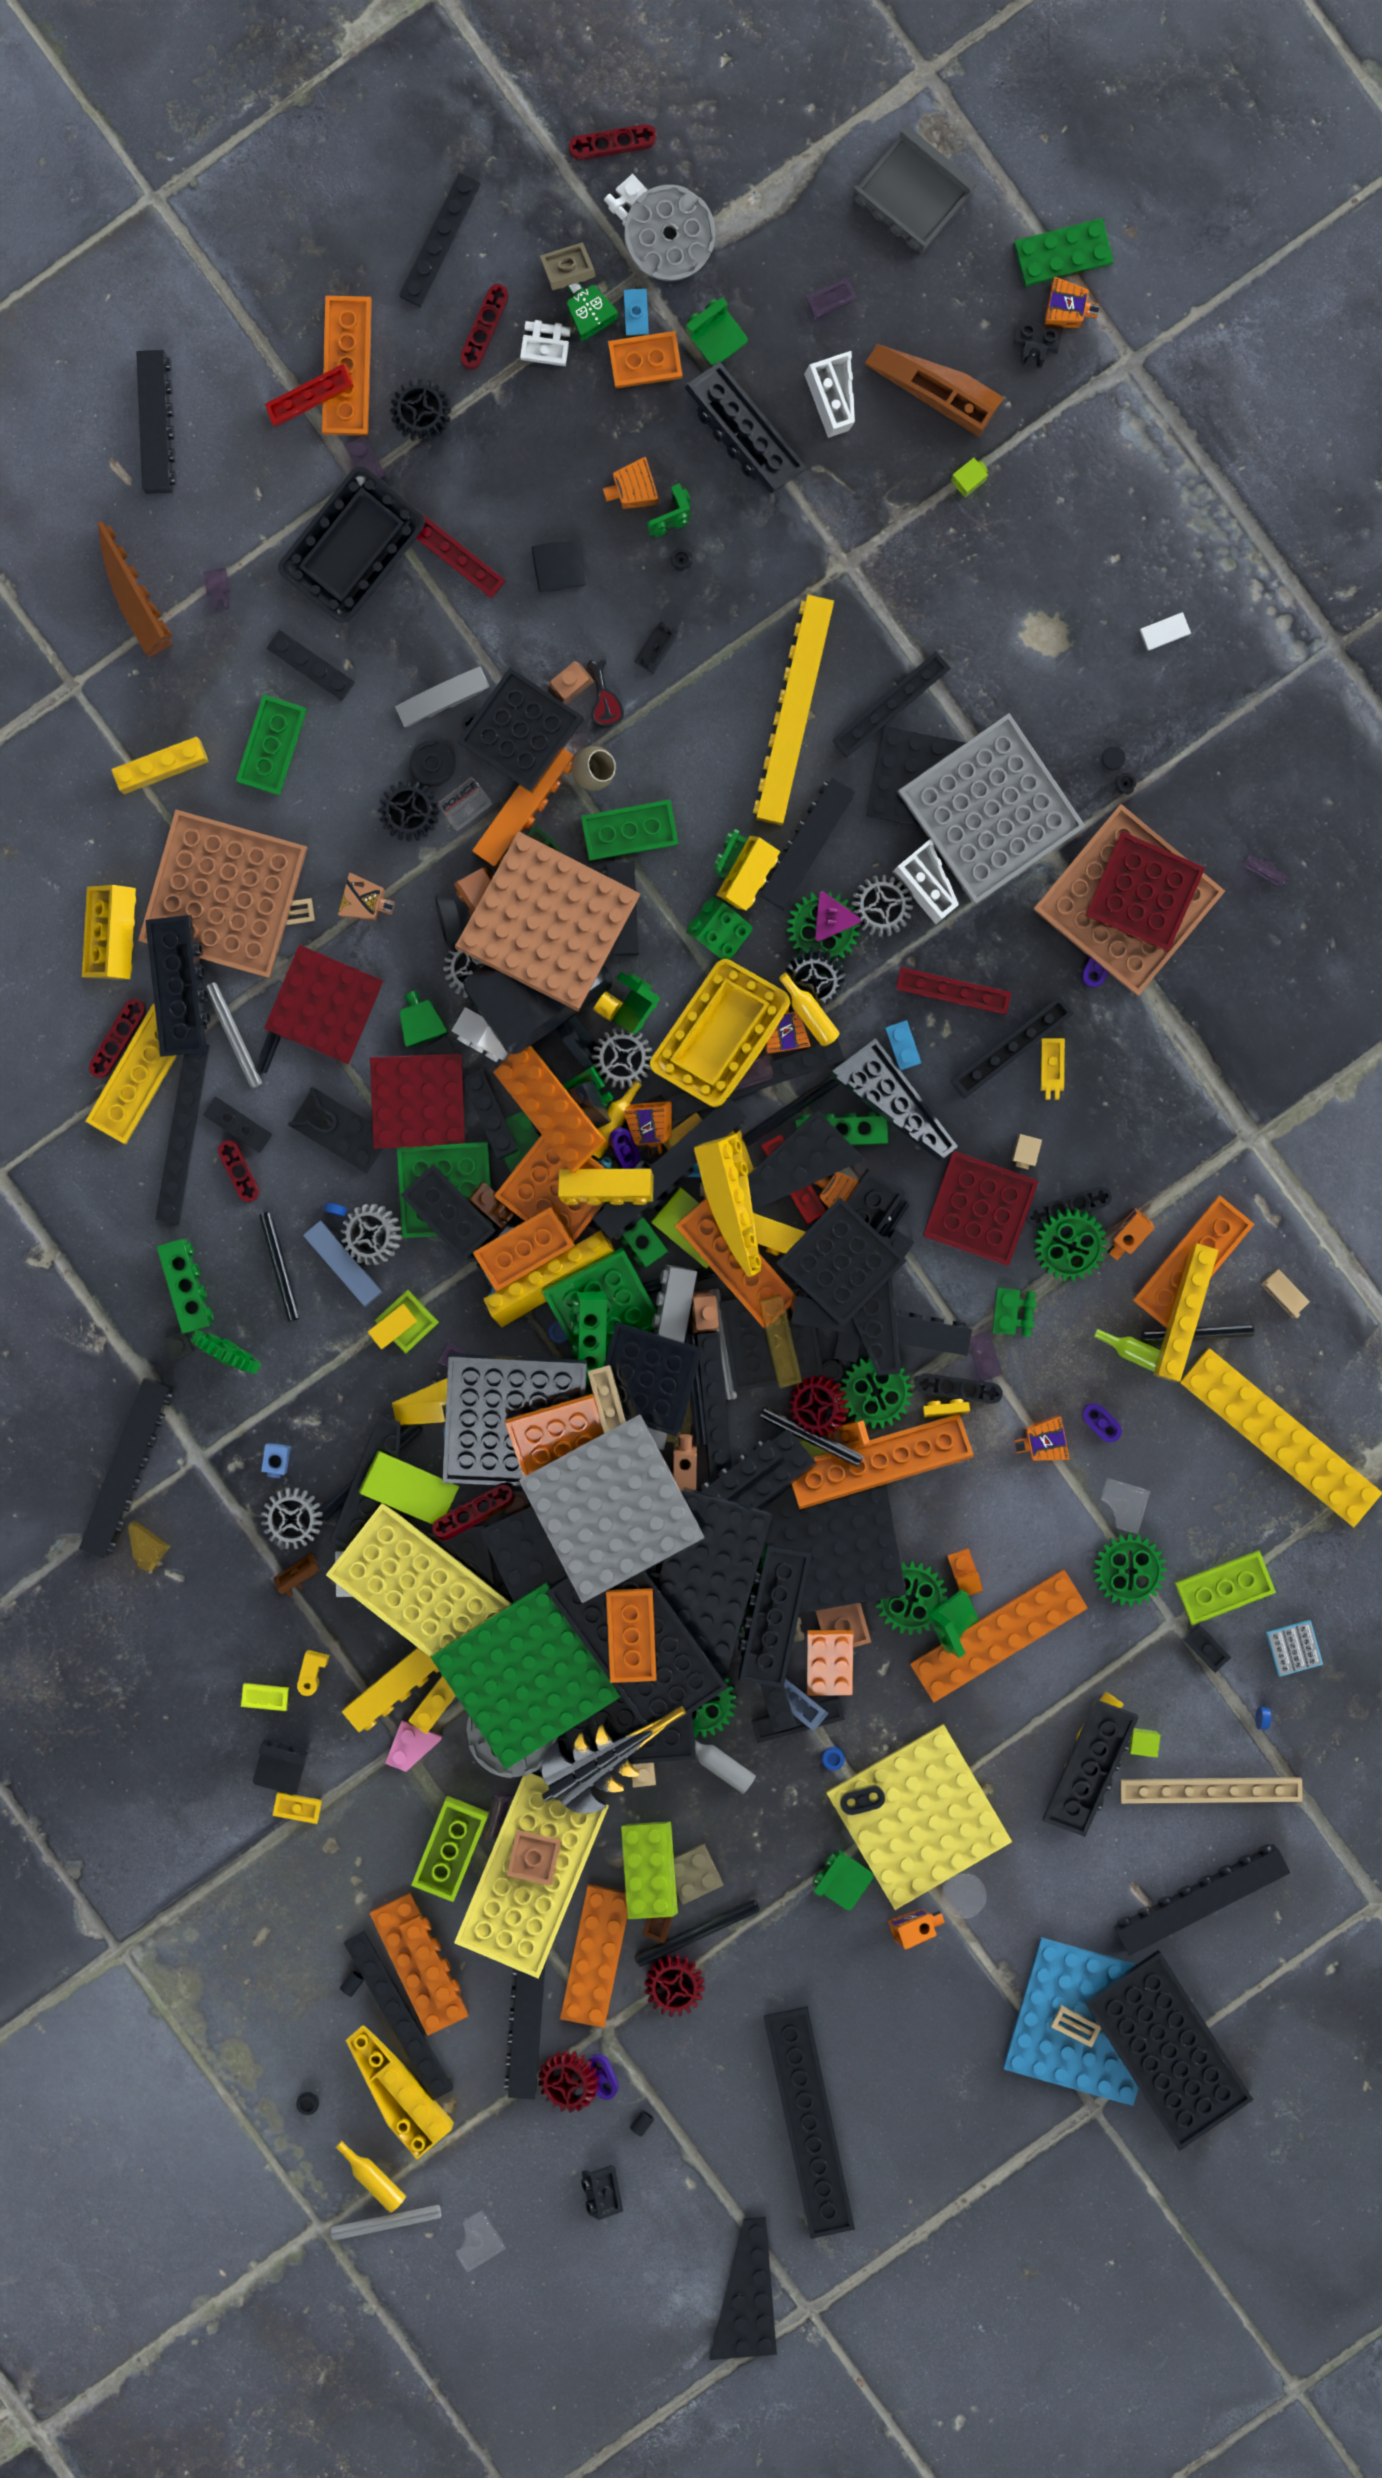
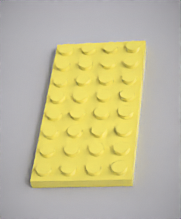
M383 1503L326 1574V1576L429 1657L512 1604Z
M531 1773L526 1776L524 1775L521 1779L454 1943L539 1979L609 1805L606 1804V1808L594 1813H578L566 1808L555 1798L545 1802L542 1794L549 1790L548 1785L542 1777ZM517 1830L561 1839L552 1885L507 1876Z

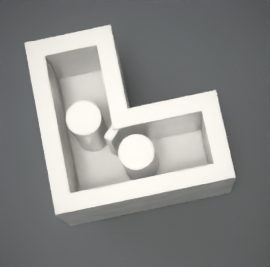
M465 1007L452 1029V1032L459 1035L457 1040L467 1046L470 1045L471 1048L480 1053L483 1050L487 1051L485 1056L495 1062L498 1059L505 1061L511 1054L503 1048L484 1018Z

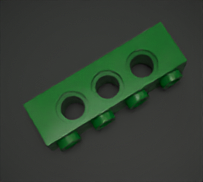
M868 1112V1117H859V1113H845V1118H836V1114H823L834 1127L838 1123H843L847 1126V1133L844 1137L851 1145L888 1143L887 1120L877 1112ZM800 1115V1120H795V1130L811 1115ZM861 1122H866L870 1126V1132L867 1135H862L858 1132V1125Z
M606 1202V1203L602 1206V1208L600 1209V1211H601L603 1208H605L610 1202ZM644 1217L635 1224L634 1229L627 1230L620 1237L626 1248L631 1246L635 1251L632 1256L639 1266L644 1264L647 1267L668 1252ZM643 1235L648 1238L649 1244L645 1249H640L636 1246L635 1241L638 1236Z
M180 1239L157 1246L182 1334L212 1326L211 1321L214 1320L211 1308H207L204 1300L207 1299L205 1287L200 1286L198 1280L201 1274L198 1265L193 1263L192 1255H194V1250L191 1242L187 1243V1239ZM179 1257L185 1261V1267L182 1270H178L175 1267V1261ZM185 1279H188L192 1284L189 1292H185L181 1287V1283ZM191 1301H195L198 1304V1311L195 1314L190 1313L188 1310V1304Z
M604 1291L576 1292V1300L572 1302L573 1314H576V1321L572 1322V1334L575 1335V1343L571 1344L572 1356H575V1360L593 1357L592 1360L587 1362V1371H591L605 1365L607 1298ZM587 1315H594L592 1319L584 1320ZM593 1336L590 1341H583L585 1337ZM586 1372V1385H591L588 1372Z

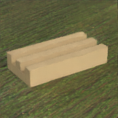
M312 898L292 902L291 906L308 904V908L290 911L289 916L309 913V917L287 920L286 925L315 921Z
M1060 2005L1059 2011L1055 2014V2018L1050 2023V2026L1092 2047L1101 2030L1098 2023ZM1063 2013H1065V2014H1067V2015H1069V2016H1071V2017H1073V2018H1075V2019L1081 2021L1082 2023H1084V2024H1086V2025H1088V2026L1094 2028V2031H1092V2030H1090V2029H1088V2028H1086V2027H1084V2026H1082V2025H1080V2024H1078V2023H1076V2022H1074V2021H1072V2020H1070V2019H1068V2018L1062 2016ZM1059 2021L1090 2035V2039L1058 2024Z

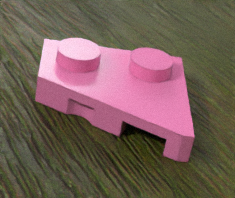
M402 1720L385 1764L406 1772L440 1742L443 1735L430 1730L425 1734L413 1724Z

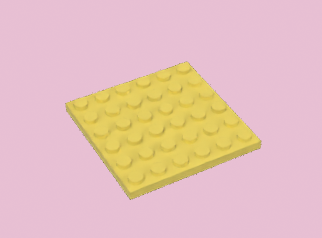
M944 1724L939 1725L826 1791L895 1910L1012 1842ZM870 1785H877L883 1790L885 1802L878 1809L855 1815H848L841 1809L840 1798L847 1791ZM871 1793L869 1795V1798L871 1800H875L877 1798V1794ZM848 1799L847 1804L854 1805L855 1799Z

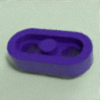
M1089 957L1082 972V980L1088 987H1098L1105 981L1108 971ZM1091 972H1095L1097 974L1096 980H1091L1089 978V974Z
M622 1127L614 1129L609 1136V1145L615 1160L624 1169H634L640 1161V1154L632 1135Z
M1090 1403L1084 1407L1082 1411L1083 1420L1102 1440L1115 1442L1120 1438L1122 1433L1120 1424L1101 1405ZM1092 1410H1095L1097 1416L1092 1419L1089 1414ZM1108 1426L1113 1428V1432L1110 1435L1105 1433V1429Z
M594 2054L588 2061H592L590 2068H597L594 2074L599 2077L597 2082L599 2088L596 2094L601 2099L610 2100L618 2092L619 2083L608 2058L602 2054ZM596 2062H600L602 2067H598ZM605 2083H609L611 2088H607Z

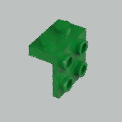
M723 297L718 301L714 299L705 306L706 310L700 314H693L686 324V334L712 367L719 362L725 361L746 345L748 341L747 336L728 313V304Z
M680 483L671 487L672 499L676 510L647 522V533L649 536L660 537L667 533V529L674 526L681 528L687 525L688 520L691 519V499L687 489L682 490Z
M737 829L733 833H728L723 844V848L726 850L724 854H718L714 863L716 876L724 880L748 840L740 836Z
M712 896L703 904L702 910L697 917L689 923L685 933L702 943L721 960H731L753 928L727 904Z
M620 972L616 979L630 988L631 992L613 1017V1021L635 1035L643 1027L649 1014L656 1008L660 997L650 991L652 989L650 984L633 973H630L628 976Z
M960 1590L929 1615L934 1631L941 1641L942 1648L946 1653H952L957 1658L965 1654L959 1638L965 1630L979 1621L967 1592Z
M837 1849L835 1854L831 1853L825 1862L826 1867L823 1871H819L814 1877L812 1887L813 1891L820 1897L824 1894L849 1911L866 1890L874 1875L866 1867L840 1849Z

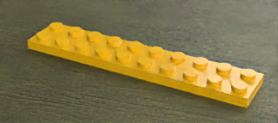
M1210 1348L1205 1350L1179 1382L1352 1527L1357 1525L1382 1495V1492Z

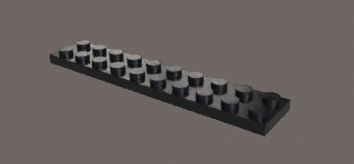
M808 2006L764 2015L810 2238L814 2239L855 2230Z

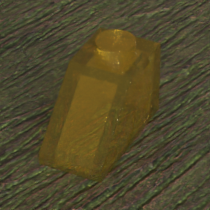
M134 1520L128 1525L133 1559L137 1561L136 1565L144 1571H153L171 1546Z

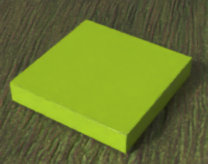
M409 1290L405 1291L375 1320L378 1324L402 1304H405L418 1321L393 1340L405 1353L413 1348L439 1323Z

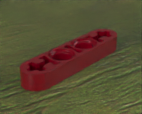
M649 124L579 135L570 140L569 152L574 159L585 160L648 149L656 143V130ZM643 132H648V135H652L649 137V141H645ZM633 133H636V138H637V143H636V144H634V135H633ZM621 135H627L631 141L628 145L622 146L618 143V138ZM598 139H605L608 142V146L600 150L595 146V143ZM588 141H591L593 151H589V147H587L589 146ZM578 143H581V146L584 147L581 153H578L577 149H575Z
M494 284L489 288L462 349L460 357L466 369L474 370L480 366L509 299L508 291L502 284ZM499 291H502L503 298H498L496 306L499 309L493 306L495 301L493 293L497 294ZM486 311L495 313L496 317L492 322H486L483 319V314ZM481 331L486 334L487 337L483 343H477L474 340V335L477 332ZM472 344L477 348L474 354L476 361L472 360L471 363H468L466 355L470 356L472 354L473 347L470 346Z
M131 999L124 1005L89 1064V1071L94 1077L105 1078L112 1071L146 1014V1006L142 1001ZM138 1003V1009L141 1011L139 1014L135 1013L131 1019L136 1020L133 1024L130 1020L123 1017L124 1015L130 1017L132 1013L130 1006H136ZM125 1022L129 1025L130 1030L128 1034L120 1035L117 1028L120 1023ZM110 1042H115L118 1046L117 1052L113 1055H109L106 1052V1045ZM102 1053L105 1057L112 1059V1061L106 1060L103 1064L105 1071L97 1074L95 1064H101L104 1058L100 1057Z
M499 1485L438 1518L433 1524V1533L440 1540L446 1541L512 1505L515 1500L514 1492L507 1485ZM505 1492L507 1494L506 1500L501 1498V1493ZM492 1497L495 1499V1502L497 1503L496 1506H494V1503L491 1501ZM482 1502L489 1503V1509L486 1512L478 1511V1506ZM462 1513L469 1514V1519L466 1523L458 1522V1517ZM452 1519H453V1522L457 1525V1527H455V1528L453 1527V1525H452V1523H451V1521H450V1520H452ZM442 1525L446 1526L445 1533L441 1532Z

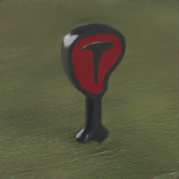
M589 660L587 667L594 673L597 686V702L592 709V721L596 726L602 728L615 726L624 719V710L618 697L606 688L602 672L606 661L600 660L595 662L594 660Z

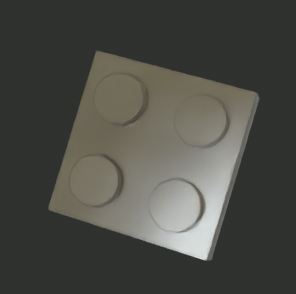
M583 242L540 256L541 264L552 290L561 289L568 285L584 282L596 277Z
M705 1843L674 1857L676 1892L683 1905L724 1886Z

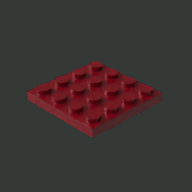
M1122 831L1084 916L1169 952L1205 867Z
M299 945L264 1029L349 1064L383 980Z
M461 1053L369 1057L374 1149L465 1143Z
M952 1151L923 1237L1009 1266L1039 1181Z

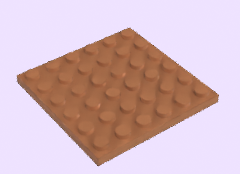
M1120 804L1033 910L1106 969L1108 973L1132 993L1139 996L1223 895L1225 890L1203 873L1169 952L1084 916L1122 831L1185 858Z
M175 809L138 941L148 944L145 920L192 915L194 938H197L203 947V955L199 956L200 959L271 979L308 847Z
M518 831L455 945V949L579 1012L635 907L640 893Z

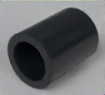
M352 1970L339 1988L344 1994L352 1997L364 1979L358 1972Z
M642 2110L630 2125V2129L642 2137L653 2123V2116L647 2111Z

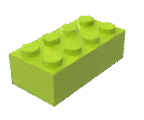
M446 1796L411 1886L454 1902L489 1812Z
M671 1821L621 1826L628 1919L675 1916L678 1914Z

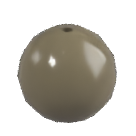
M587 746L581 749L573 758L571 765L575 782L581 788L588 791H600L606 788L614 780L616 774V763L613 756L607 749L600 746Z

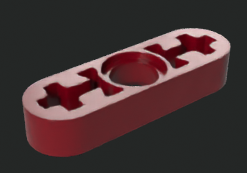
M233 1141L222 1142L218 1147V1154L240 1199L245 1202L255 1201L260 1195V1189L239 1146ZM226 1145L234 1147L235 1150L232 1152L234 1159L240 1158V1161H235L230 1166L227 1163L232 1161L230 1156L223 1153L226 1150ZM236 1165H242L245 1168V1174L241 1178H236L233 1175V1168ZM249 1177L250 1181L246 1183L249 1188H254L255 1191L252 1192L253 1197L244 1196L243 1192L246 1191L244 1184L239 1186L237 1182L245 1181Z

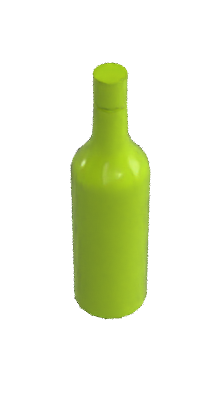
M1099 1329L1095 1331L1093 1337L1113 1346L1119 1356L1150 1371H1155L1160 1353L1159 1349L1133 1337L1120 1338Z

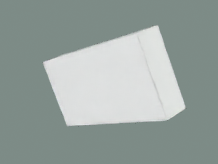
M1183 612L1139 630L1147 651L1191 634Z

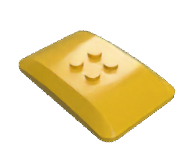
M722 959L718 961L650 1060L652 1071L709 1106L718 1107L722 1105L744 1077L789 1008V995L782 989L731 960Z

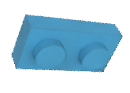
M907 1020L886 1027L885 1030L900 1071L921 1064Z

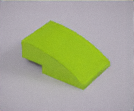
M679 1187L650 1222L707 1269L709 1265L674 1226L699 1204Z

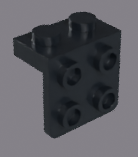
M264 1740L260 1746V1757L253 1783L261 1787L295 1795L299 1787L308 1751H304L302 1747L296 1745H283L278 1740Z

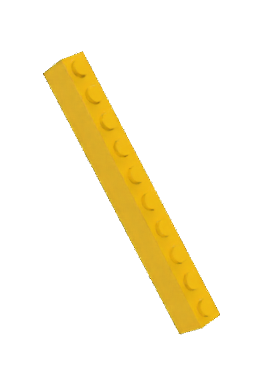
M807 595L806 601H801L799 614H802L803 617L801 623H796L794 636L798 637L796 645H791L789 658L793 659L791 668L786 667L784 681H788L786 690L781 689L778 701L783 703L781 712L776 711L773 725H777L776 734L771 733L768 747L772 748L771 756H766L763 769L767 770L766 778H761L758 791L762 792L760 801L756 800L753 813L757 814L756 820L783 826L834 600Z

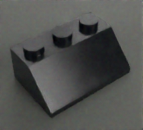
M593 1081L583 1083L567 1091L597 1129L611 1123V1119ZM531 1121V1124H532V1126H533L535 1132H536L539 1136H541L542 1134L539 1132V1130L536 1128V1126H535V1125L532 1123V1121Z

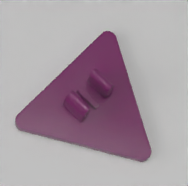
M824 891L819 893L815 940L817 942L861 922L858 916Z

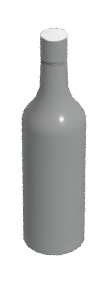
M695 1741L696 1754L700 1764L744 1794L751 1786L756 1775L714 1745H704Z

